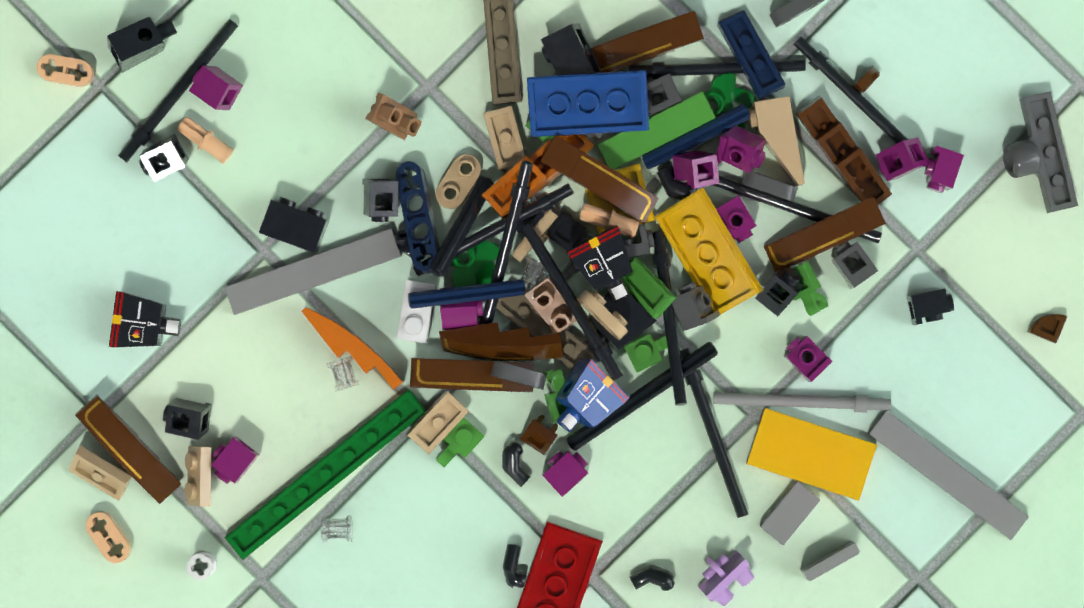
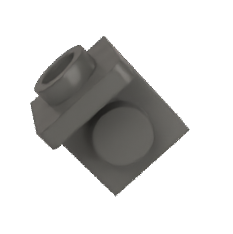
M645 224L638 226L641 243L636 244L635 239L623 241L628 258L650 254V247H655L651 229L646 230Z

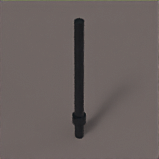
M230 19L225 23L141 128L137 126L130 135L132 139L118 154L121 159L127 163L141 145L145 146L152 138L149 135L193 83L195 73L202 66H207L238 28L236 23Z
M802 36L793 44L810 60L808 64L816 71L819 69L896 144L908 140L827 61L829 58L821 50L817 52Z
M805 60L773 61L779 72H800L806 70ZM652 62V65L629 66V71L646 70V76L652 77L653 80L669 73L671 76L744 74L738 62L693 64Z
M528 161L521 162L517 181L512 185L510 193L512 201L491 283L503 282L523 202L528 199L530 191L528 183L533 163ZM499 298L486 300L480 325L493 323Z
M720 175L719 183L713 185L815 222L832 216L831 214L774 196ZM871 230L858 237L879 243L882 232Z
M568 183L549 194L545 192L537 196L536 201L522 208L518 223L541 211L545 213L555 208L554 204L573 195L574 191ZM508 216L465 238L456 256L503 232ZM433 256L422 261V263H424L426 266L429 265L428 260L432 259ZM413 266L418 277L425 274Z
M530 222L521 228L522 232L595 350L592 352L598 362H602L613 381L620 378L623 374L612 357L613 351L608 343L604 344L533 225Z
M655 231L652 233L655 246V254L652 256L653 266L657 269L658 278L672 292L669 267L671 266L670 253L666 252L664 232ZM671 303L663 312L675 406H682L687 404L675 311Z
M689 347L680 350L681 360L691 354ZM696 369L684 377L687 386L690 385L735 513L737 518L748 515V511L701 383L704 379L700 369Z

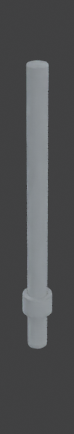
M713 392V404L854 409V412L867 413V410H891V399L868 398L867 395L829 397Z

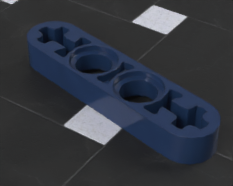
M407 161L397 168L396 180L399 181L398 192L413 265L421 272L429 274L432 273L429 267L440 247L424 170L416 163ZM409 170L416 173V175L412 176L413 185L420 189H412L411 183L405 179L409 175ZM415 196L422 197V207L417 211H411L409 208L410 200ZM420 224H427V235L422 239H417L414 235L415 228ZM420 246H425L426 252L433 256L432 259L428 260L429 265L427 266L421 262L425 258L424 249Z

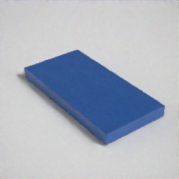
M646 70L527 77L531 137L650 130Z

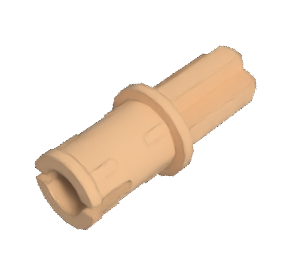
M185 117L177 128L180 133L198 145L197 149L200 151L204 149L222 164L229 159L234 151L232 147L230 148L215 137L212 130L208 132L189 117Z
M584 204L579 214V218L582 221L603 227L604 231L617 225L621 234L632 239L639 226V220L617 214L613 209L607 211L589 204Z

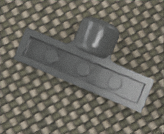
M1051 91L1019 99L1027 130V139L1005 146L1003 162L1007 173L1013 178L1031 174L1036 175L1039 179L1047 213L1078 206Z

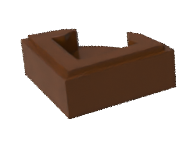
M872 66L854 87L860 93H864L880 76V72Z
M1061 314L1043 316L1030 326L1028 333L1056 344L1068 316Z

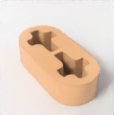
M47 54L42 56L37 63L38 74L49 82L86 87L94 79L93 67L80 59ZM51 60H54V65L63 68V71H53L51 76H48L49 73L44 70V66L50 65ZM80 66H83L87 76L81 77L80 81H77L76 76L68 74L69 69L79 70Z
M96 512L90 515L86 521V530L103 556L112 563H120L126 560L131 553V544L113 517L106 512ZM96 517L99 520L105 519L107 521V524L104 526L109 534L107 537L102 530H94L93 527L96 525L94 519ZM111 538L116 545L123 544L124 548L121 550L123 555L121 557L118 554L112 555L110 553L113 546L108 539Z

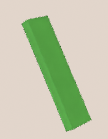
M702 91L649 118L650 130L621 132L598 144V147L608 167L615 170L714 120L716 116Z

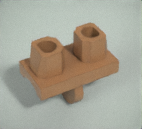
M379 92L376 96V103L371 106V111L365 118L403 140L406 139L407 135L416 136L421 126V121L416 118L417 113Z
M548 275L534 287L525 291V297L554 334L561 333L576 322L575 317Z

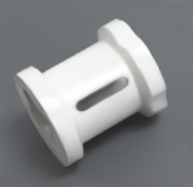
M206 551L191 556L186 564L189 576L195 580L208 578L215 572L217 567L215 557ZM199 558H201L202 563H208V568L204 569V573H202L201 569L195 568Z

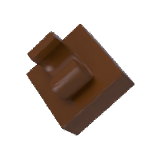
M540 415L537 420L533 419L520 440L545 455L558 436L555 433L558 429V424L554 423L551 429H548L542 425L545 416Z

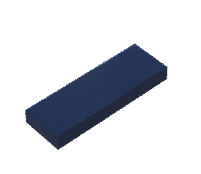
M742 10L719 21L717 26L758 100L785 88L784 80L746 12Z

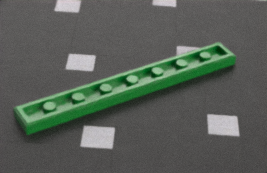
M408 389L224 538L239 557L244 560L422 417L426 412L425 408Z

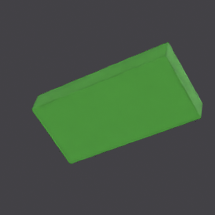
M634 257L630 262L633 272L622 277L629 293L653 318L658 319L677 297L640 258Z

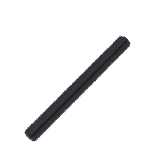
M707 342L681 360L683 377H686L717 356L718 351L713 343ZM670 368L630 394V398L597 426H583L568 436L566 441L573 451H577L673 386Z

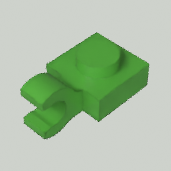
M807 261L795 267L794 269L802 277L801 281L804 283V286L794 298V301L801 298L809 316L827 308L828 302L826 298L816 292L822 286L809 262Z
M648 334L624 346L637 373L663 360L660 351L667 349L666 336L654 341L651 334Z
M555 368L545 371V375H547L546 381L552 392L544 394L552 423H557L556 420L566 410L556 398L565 383L564 375L561 369L557 370Z
M463 418L444 438L449 446L440 454L436 461L445 468L457 453L466 458L485 436Z

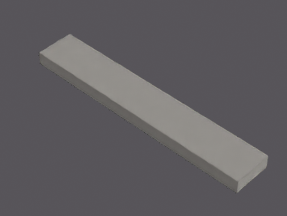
M388 229L224 288L233 314L237 315L402 256L392 229Z
M887 410L884 411L868 433L1009 540L1014 538L1028 519V515Z

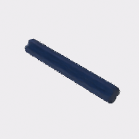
M741 104L717 116L714 120L642 155V161L647 169H652L672 159L673 155L682 154L750 119V113L746 105Z
M521 279L412 292L408 294V304L410 308L414 309L522 296L525 294L526 288L524 280Z

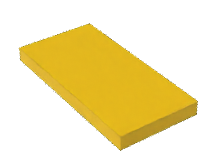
M704 188L699 189L655 216L692 282H695L696 286L703 285L705 292L710 296L713 312L719 311L721 315L763 291Z
M764 408L746 464L859 501L877 444Z

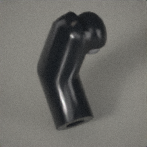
M511 442L502 451V468L506 474L522 487L530 476L519 466L520 455L523 453L522 446L517 442Z
M507 544L503 561L506 583L511 588L513 586L523 588L526 574L524 572H517L521 547Z
M651 565L629 577L636 590L648 583L660 586L663 591H669L675 585L673 574L669 570L655 565Z

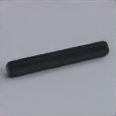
M478 177L429 267L433 275L440 277L446 275L486 201L482 194L494 184L489 177Z

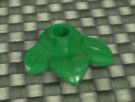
M733 73L718 76L713 80L710 90L704 92L708 101L714 100L717 103V108L713 110L716 117L741 104L746 105L747 109H749L756 99L749 91L735 88L736 80ZM744 122L737 125L738 127L745 129Z
M485 241L467 251L470 255L468 261L461 262L458 256L454 258L452 262L454 267L452 280L456 287L491 283L495 264L492 261L497 258L499 247L492 242Z

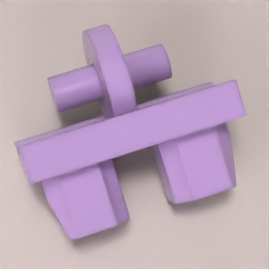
M735 550L728 557L722 554L716 561L710 556L705 558L704 560L710 567L702 573L705 579L698 587L711 602L715 600L722 606H725L734 596L727 587L735 579L742 587L746 586L754 579V575L749 568L750 564Z

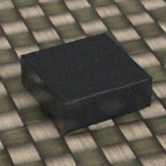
M562 211L547 235L555 243L569 250L575 246L586 230V227Z

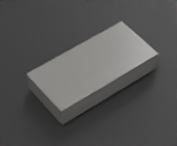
M796 481L762 522L760 527L781 545H784L819 503L820 499Z
M849 541L800 570L806 580L812 581L858 555L860 551L855 542Z

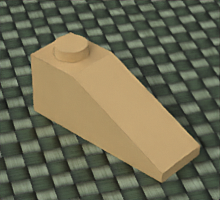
M790 97L754 102L752 104L753 110H748L751 116L749 119L751 128L756 127L757 135L766 139L765 146L796 187L802 186L805 182Z

